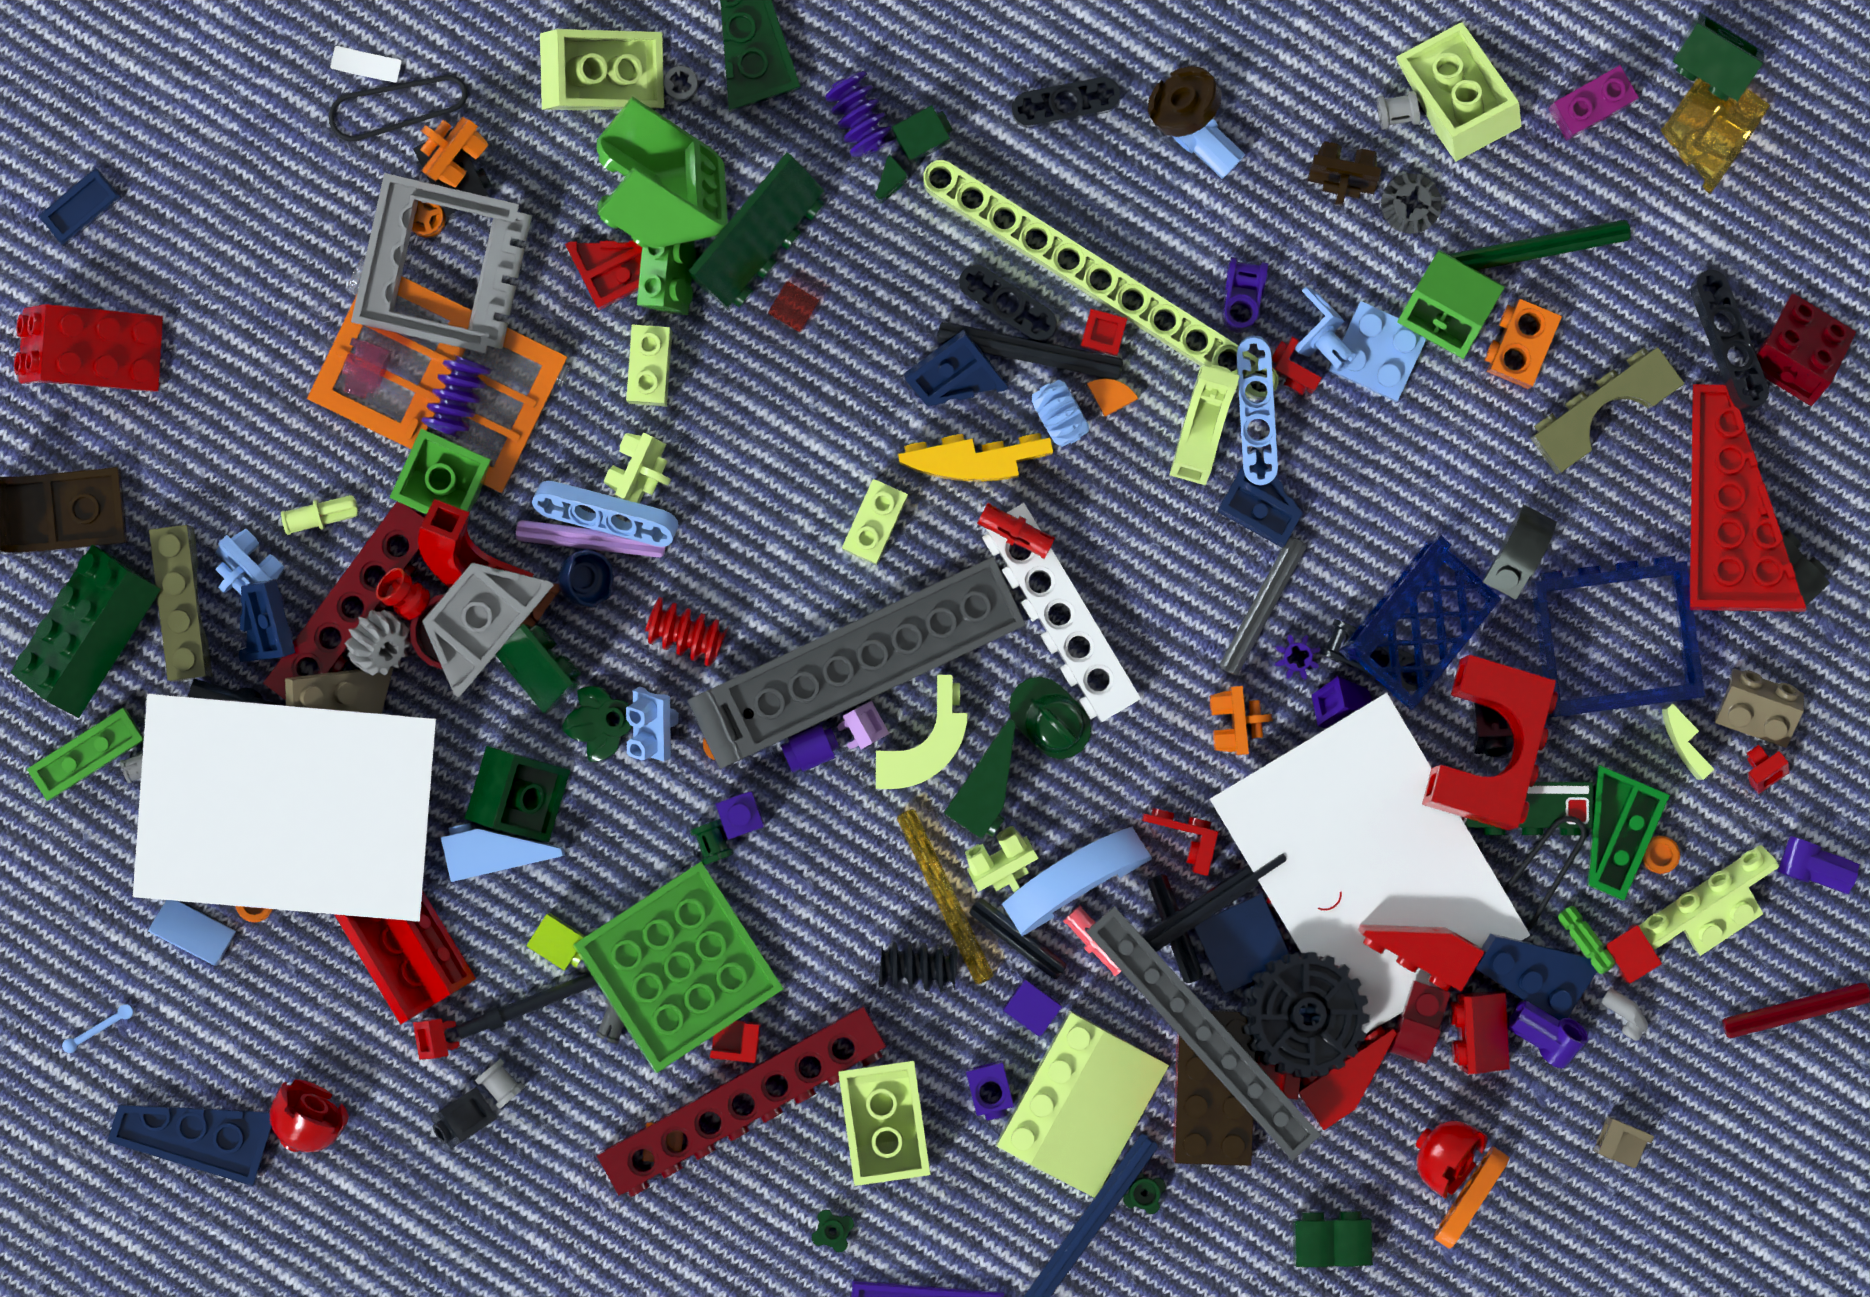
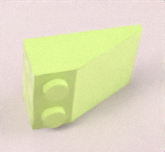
M1463 22L1396 56L1401 70L1412 90L1416 92L1417 99L1434 131L1455 162L1522 127L1518 100Z
M555 29L540 33L542 110L623 109L632 96L651 109L664 108L662 32Z
M914 1061L838 1072L854 1186L930 1175Z

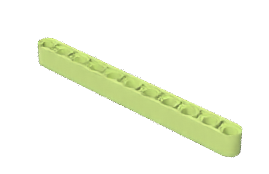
M936 160L926 167L924 171V187L932 197L1118 315L1127 318L1128 321L1197 365L1219 366L1218 357L1224 352H1231L1237 356V344L950 162ZM937 170H944L950 175L951 182L947 187L938 189L930 183L929 178L931 174ZM969 190L978 191L983 197V203L976 209L967 208L961 201L965 192ZM1001 210L1009 211L1014 215L1015 223L1008 229L998 228L993 221L994 215ZM1032 231H1040L1046 236L1047 244L1041 249H1032L1025 241L1026 235ZM1064 251L1074 252L1079 259L1078 266L1072 270L1063 269L1058 263L1060 253ZM1096 271L1106 272L1111 279V285L1105 290H1097L1091 286L1090 276ZM1129 291L1137 292L1143 299V305L1138 310H1128L1123 306L1122 296ZM1161 311H1166L1173 316L1175 325L1168 331L1159 330L1155 326L1154 316ZM1191 332L1202 333L1207 340L1206 348L1201 351L1191 350L1186 344L1187 335ZM1248 351L1243 352V356L1250 357L1251 371L1243 370L1244 377L1256 372H1262L1267 375L1266 368L1259 371V358ZM1272 368L1273 389L1275 391L1279 384L1276 370ZM1237 369L1231 372L1238 375ZM1250 383L1245 388L1246 396L1254 400L1265 399L1268 392H1258L1252 388Z

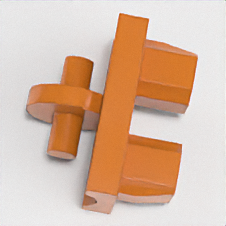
M465 117L459 120L446 139H444V136L452 126L442 120L435 131L426 125L421 130L428 137V140L420 149L423 153L430 156L437 145L439 146L421 171L435 181L439 179L454 188L457 187L467 172L452 161L460 149L464 150L474 159H477L488 146L487 141L476 131L478 126Z
M1243 686L1229 687V691L1210 695L1211 715L1231 714L1233 729L1213 731L1214 750L1235 752V755L1249 754L1246 724L1251 723L1252 738H1262V722H1272V714L1261 715L1260 700L1249 701L1250 716H1245Z

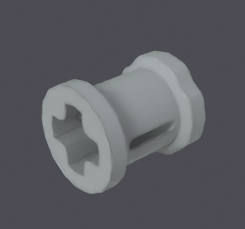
M1409 91L1406 96L1385 99L1383 96L1377 97V110L1382 130L1388 129L1389 125L1412 122L1414 125L1420 124L1419 105L1415 91Z
M501 1058L475 1080L478 1085L483 1084L497 1100L496 1106L499 1109L525 1088L522 1083L517 1084L503 1067L504 1061Z

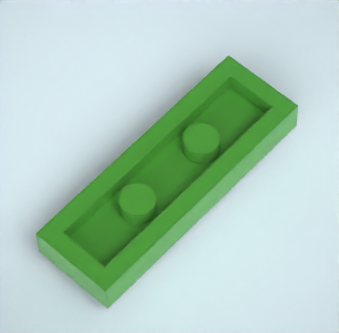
M122 708L27 768V771L46 801H51L143 742L144 736L126 708Z

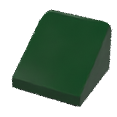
M890 154L887 157L875 194V199L879 204H883L908 182L907 173Z

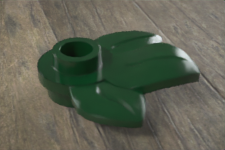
M583 687L577 691L581 708L574 710L566 717L562 730L572 739L580 742L587 741L588 760L590 762H598L614 755L619 749L621 736L628 734L632 730L633 726L626 720V707L630 706V704L621 699H613L602 687ZM613 711L617 712L620 716L618 725H614L610 720V715Z

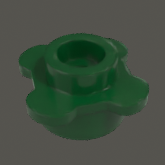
M1141 1172L1129 1188V1192L1124 1195V1204L1128 1208L1138 1207L1145 1209L1148 1214H1155L1160 1208L1158 1203L1160 1194L1166 1189L1165 1182L1159 1177L1155 1179L1144 1177ZM1143 1189L1148 1191L1147 1196L1141 1195Z
M828 1209L822 1210L817 1216L819 1225L817 1231L812 1234V1242L816 1246L827 1245L833 1247L836 1252L845 1251L848 1247L846 1240L848 1232L854 1227L853 1219L848 1215L841 1217L832 1214ZM831 1227L836 1229V1233L833 1235L829 1233Z

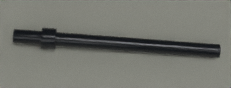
M589 972L501 1008L496 1005L483 1010V1015L458 1024L456 1027L461 1039L490 1029L492 1032L505 1027V1022L595 987L598 984Z

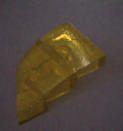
M1697 77L1660 131L1668 142L1677 149L1680 158L1686 166L1694 165L1705 180L1702 187L1711 194L1760 123L1770 104L1747 88L1738 102L1731 97L1728 101H1724L1708 90L1710 84Z

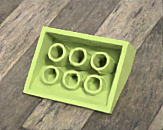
M1069 1010L1000 1134L996 1145L1029 1165L1095 1198L1104 1185L1169 1065Z

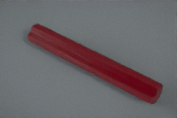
M1858 983L1724 1018L1722 1020L1723 1029L1728 1038H1735L1870 1003V989L1866 983Z

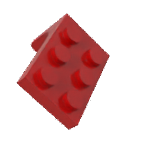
M50 304L24 308L23 314L18 316L16 325L17 336L21 337L20 352L16 353L14 359V372L18 375L19 383L22 384L56 383L157 392L159 388L163 316Z

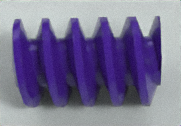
M866 71L855 73L834 83L831 86L832 89L825 96L828 102H838L831 110L834 116L845 115L838 122L837 126L841 130L851 129L843 139L846 143H857L849 152L852 157H863L873 154L896 141H885L884 139L892 130L891 126H878V123L886 116L885 113L872 112V109L879 103V99H866L865 97L873 89L872 85L861 86L859 83L867 75Z
M454 355L456 360L443 361V365L451 373L438 374L437 377L446 386L445 389L432 390V393L440 399V403H428L426 406L435 416L422 417L421 422L428 427L462 439L456 434L457 431L470 430V426L462 420V417H474L476 414L467 404L479 403L481 400L473 392V388L484 389L487 385L478 375L491 374L492 370L481 364Z

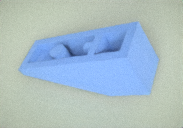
M471 823L448 828L450 835L441 837L451 882L565 856V851L562 847L483 828L472 830Z

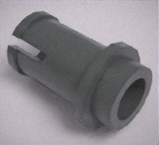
M606 998L605 1003L608 1006L596 1036L604 1040L612 1026L607 1041L618 1044L624 1024Z

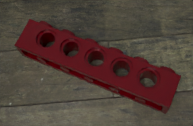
M395 503L294 640L293 645L296 653L282 657L263 682L264 685L286 700L285 678L302 676L300 666L308 658H313L318 663V674L343 671L349 662L345 658L349 651L345 642L352 637L349 629L356 628L359 624L358 617L352 619L346 614L345 605L347 601L352 597H359L364 604L363 613L359 617L366 619L371 609L376 612L388 610L390 606H387L376 597V588L369 584L368 573L372 568L381 566L386 573L392 569L401 568L408 575L413 576L417 568L412 564L421 554L418 536L420 526L425 518L424 516L402 503ZM397 536H404L409 542V550L402 557H395L390 551L391 541ZM335 627L341 633V642L336 648L328 649L323 643V634L327 629Z

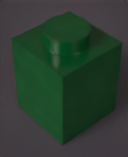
M932 105L892 126V133L910 165L950 144L948 133L953 131L944 112L936 113Z

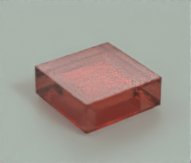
M786 281L768 311V315L801 333L820 300Z

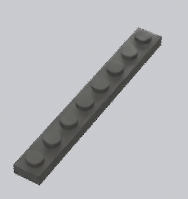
M1115 906L1086 930V933L1292 1161L1321 1136Z

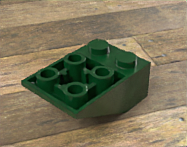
M523 623L495 655L540 710L547 714L581 686V683L577 680L581 672L568 657L557 656L552 650L557 643L543 627L541 628L537 625L533 627Z

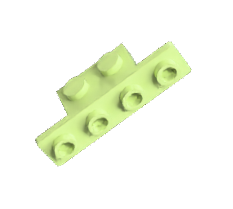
M1759 845L1753 850L1744 853L1741 858L1723 870L1714 873L1708 880L1690 892L1682 894L1678 900L1658 913L1651 915L1638 926L1653 950L1684 931L1694 950L1701 956L1763 915L1749 887L1779 868V864L1762 845Z

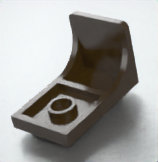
M119 467L32 476L0 477V554L15 555L91 547L92 544L95 546L127 543L121 469Z

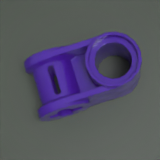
M1230 257L1222 312L1223 323L1230 331L1243 333L1254 325L1259 314L1261 296L1264 293L1268 263L1262 262L1259 266L1238 262L1237 258ZM1235 305H1243L1249 310L1250 319L1244 323H1239L1231 317L1230 309Z

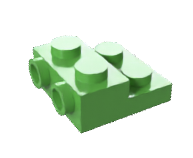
M695 240L656 249L642 247L637 305L675 315H688L689 304L693 297L692 277L689 270L696 262Z

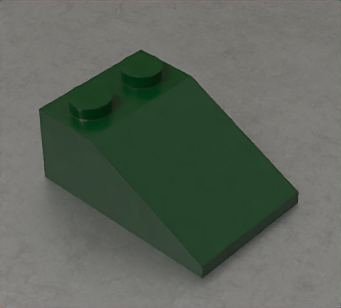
M1010 718L1006 721L944 811V814L980 839L986 833L993 837L1005 819L1000 815V812L1004 808L1016 725Z

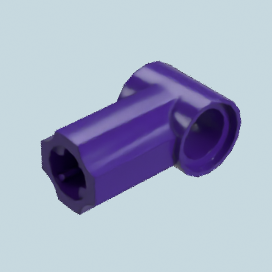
M1793 836L1789 837L1777 872L1806 883L1812 881L1844 894L1850 893L1856 882L1860 864L1839 855L1821 850V846Z
M1527 1000L1524 1002L1520 1001L1507 1022L1508 1030L1538 1047L1542 1057L1556 1068L1563 1069L1567 1067L1589 1040L1586 1030L1575 1020L1570 1018L1558 1020Z

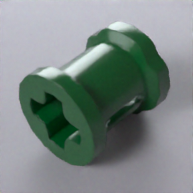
M721 819L689 830L691 836H696L703 855L701 860L703 865L734 854L733 849L728 848L722 833Z

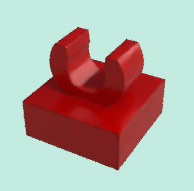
M1090 309L1081 347L1117 356L1127 318Z
M1757 745L1746 753L1749 757L1747 761L1753 768L1748 772L1749 783L1757 794H1760L1789 774V763L1780 751L1769 758L1762 747Z
M442 1018L413 1022L419 1060L449 1056L448 1050H454L460 1046L459 1041L447 1042L444 1033L447 1028L456 1027V1022L442 1021Z

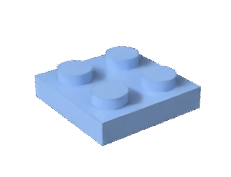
M1360 301L1342 339V342L1356 354V357L1352 363L1348 359L1344 360L1349 365L1344 370L1337 371L1331 363L1328 371L1397 402L1426 338L1397 323L1399 318Z

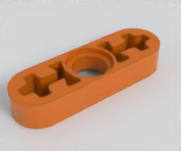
M1494 1146L1487 1151L1439 1224L1433 1239L1448 1249L1455 1245L1505 1169L1510 1158L1508 1155Z

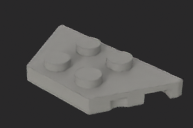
M471 563L423 619L422 623L455 696L459 698L554 586L550 581Z

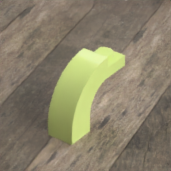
M1202 365L1200 367L1180 433L1170 476L1206 485L1240 375L1231 373L1229 369L1223 366L1213 365L1208 367Z
M937 675L936 724L930 736L923 743L915 748L904 751H876V789H899L920 784L939 773L952 760L962 743L968 713H952V706H960V683H952L953 675Z

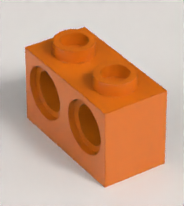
M1522 299L1517 300L1514 306L1507 305L1499 322V326L1504 328L1499 342L1492 340L1484 361L1490 363L1486 372L1526 389L1533 387L1562 316ZM1528 315L1535 319L1537 330L1534 335H1526L1521 332L1518 326L1521 316ZM1508 350L1517 351L1522 356L1523 364L1519 370H1511L1505 365L1504 355Z

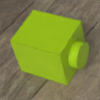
M548 913L526 947L565 971L570 964L577 968L582 961L573 944L584 938L585 935L551 913Z

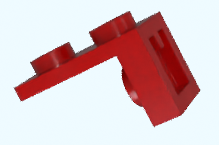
M1152 808L1151 815L1142 814L1141 821L1200 835L1198 842L1191 841L1186 863L1193 864L1191 872L1208 876L1218 836V831L1210 830L1212 822L1189 817L1188 824L1173 821L1175 813Z

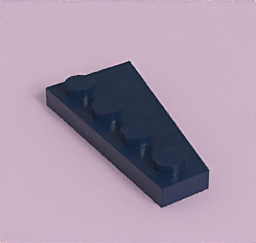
M120 1104L118 1105L107 1142L254 1186L272 1131L270 1112Z

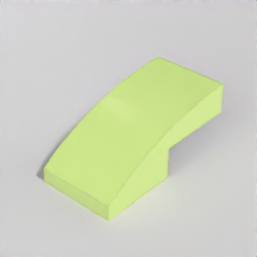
M1666 704L1661 710L1670 740L1688 770L1697 780H1704L1714 768L1688 742L1699 730L1674 704Z

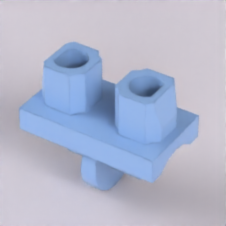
M244 529L232 538L226 535L219 541V547L215 551L224 561L215 569L224 578L218 587L223 593H226L233 587L241 595V586L276 579L277 581L284 570V566L271 554L259 565L249 557L258 548L259 542L247 529Z
M639 686L633 690V704L626 707V720L633 726V738L627 741V754L642 761L651 757L664 762L671 758L670 728L678 724L679 713L670 708V696L650 693L645 688Z

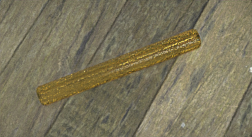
M909 809L899 814L897 821L974 982L982 984L993 977V972L916 811Z

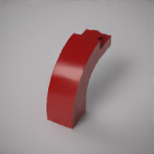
M437 499L433 500L420 526L418 545L420 553L429 569L446 586L451 588L471 563L529 577L534 576L531 572L497 560L480 550L473 543L467 531L470 512Z

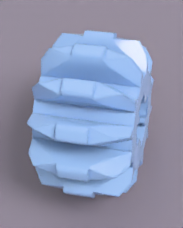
M1061 380L1051 384L1049 382L1040 387L1039 391L1032 394V403L1054 443L1063 447L1080 440L1081 436L1089 432V424L1065 382Z

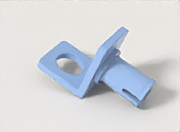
M1305 287L1302 292L1316 305L1325 317L1295 347V350L1304 356L1310 357L1319 349L1335 366L1337 371H1342L1349 366L1344 360L1348 359L1352 363L1356 357V354L1335 334V331L1345 321L1317 291Z

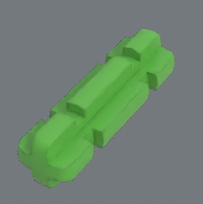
M1570 906L1558 915L1559 922L1566 931L1570 930V936L1587 959L1591 958V964L1599 974L1606 973L1615 965L1613 956L1607 949H1603V943L1586 921L1582 922V915L1576 907Z

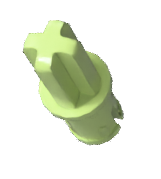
M352 495L321 503L318 500H313V505L281 511V519L287 535L318 526L322 530L325 529L326 524L357 517L358 505Z

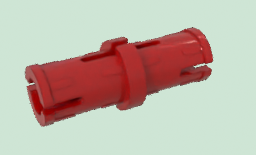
M987 503L977 522V525H981L1006 538V543L1012 546L1015 543L1045 559L1056 538L1025 523V518L1021 516L1016 518L990 503Z

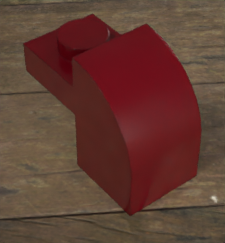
M1413 980L1402 1015L1397 1016L1394 1030L1397 1034L1387 1052L1426 1064L1437 1043L1441 1031L1439 1028L1451 993Z

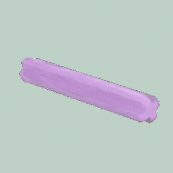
M525 520L519 521L516 527V540L522 542L658 558L664 556L666 546H654L584 527Z

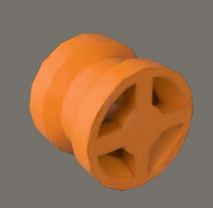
M418 201L412 231L420 237H435L445 227V212L439 205Z

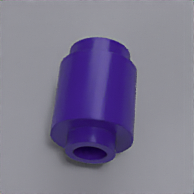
M821 723L789 737V741L781 745L792 773L800 769L802 772H805L835 759L833 751L840 748L831 727L824 730Z

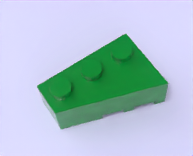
M1601 765L1597 766L1593 804V828H1591L1587 875L1588 887L1618 900H1625L1670 795Z

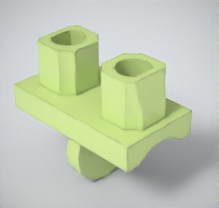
M626 433L620 444L619 452L632 458L626 471L614 465L609 468L604 483L616 491V496L635 503H640L644 492L653 495L658 482L669 486L671 479L662 475L668 462L661 458L666 444L646 433H643L642 436Z
M1010 826L999 832L996 836L1002 850L989 856L984 845L977 844L965 852L969 865L967 871L978 892L990 885H993L996 891L1010 885L1015 893L1020 889L1017 880L1029 874L1026 865L1038 859L1027 836L1022 837L1013 826Z

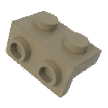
M1732 669L1729 687L1715 715V723L1787 748L1804 712V694L1790 684H1777L1768 681L1753 671Z

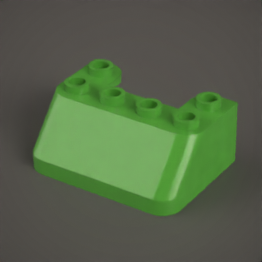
M632 96L597 139L598 159L602 166L611 172L618 171L625 176L610 196L605 195L600 199L597 204L598 215L608 226L612 228L619 227L630 234L632 239L643 248L651 247L656 249L717 236L728 223L725 166L723 160L712 148Z

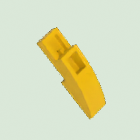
M1035 433L1019 437L1020 444L1005 447L1004 441H997L981 445L983 452L975 453L973 439L964 440L963 434H957L941 438L942 445L927 448L926 442L904 446L905 453L898 454L901 465L927 475L956 481L982 482L1018 478L1019 472L1016 462L1052 455L1053 449L1050 438L1042 439L1041 433Z

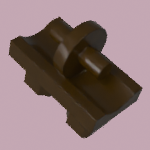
M1324 141L1318 154H1314L1307 181L1323 184L1322 191L1336 194L1334 205L1341 207L1345 196L1359 199L1361 192L1374 195L1381 174V168L1377 167V153L1371 150L1360 149L1356 151L1354 162L1340 159L1342 147L1339 144Z

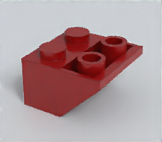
M1502 991L1456 993V1002H1450L1451 1025H1455L1458 1030V1040H1452L1453 1063H1457L1460 1066V1070L1467 1074L1509 1070L1506 993Z

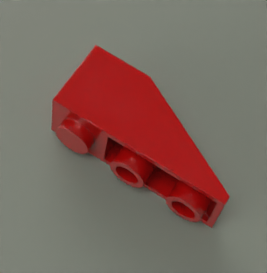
M1360 924L1358 931L1366 937L1363 941L1366 946L1380 954H1383L1385 949L1398 955L1396 959L1398 964L1416 973L1419 967L1431 974L1428 979L1431 983L1447 992L1451 986L1459 991L1463 990L1485 953L1479 946L1446 927Z
M1379 1026L1367 1033L1365 1043L1357 1048L1358 1053L1354 1058H1343L1345 1066L1341 1069L1336 1070L1334 1068L1329 1070V1074L1324 1076L1301 1078L1300 1083L1302 1085L1299 1087V1096L1323 1130L1357 1108L1397 1034L1392 1027L1384 1030L1382 1026Z

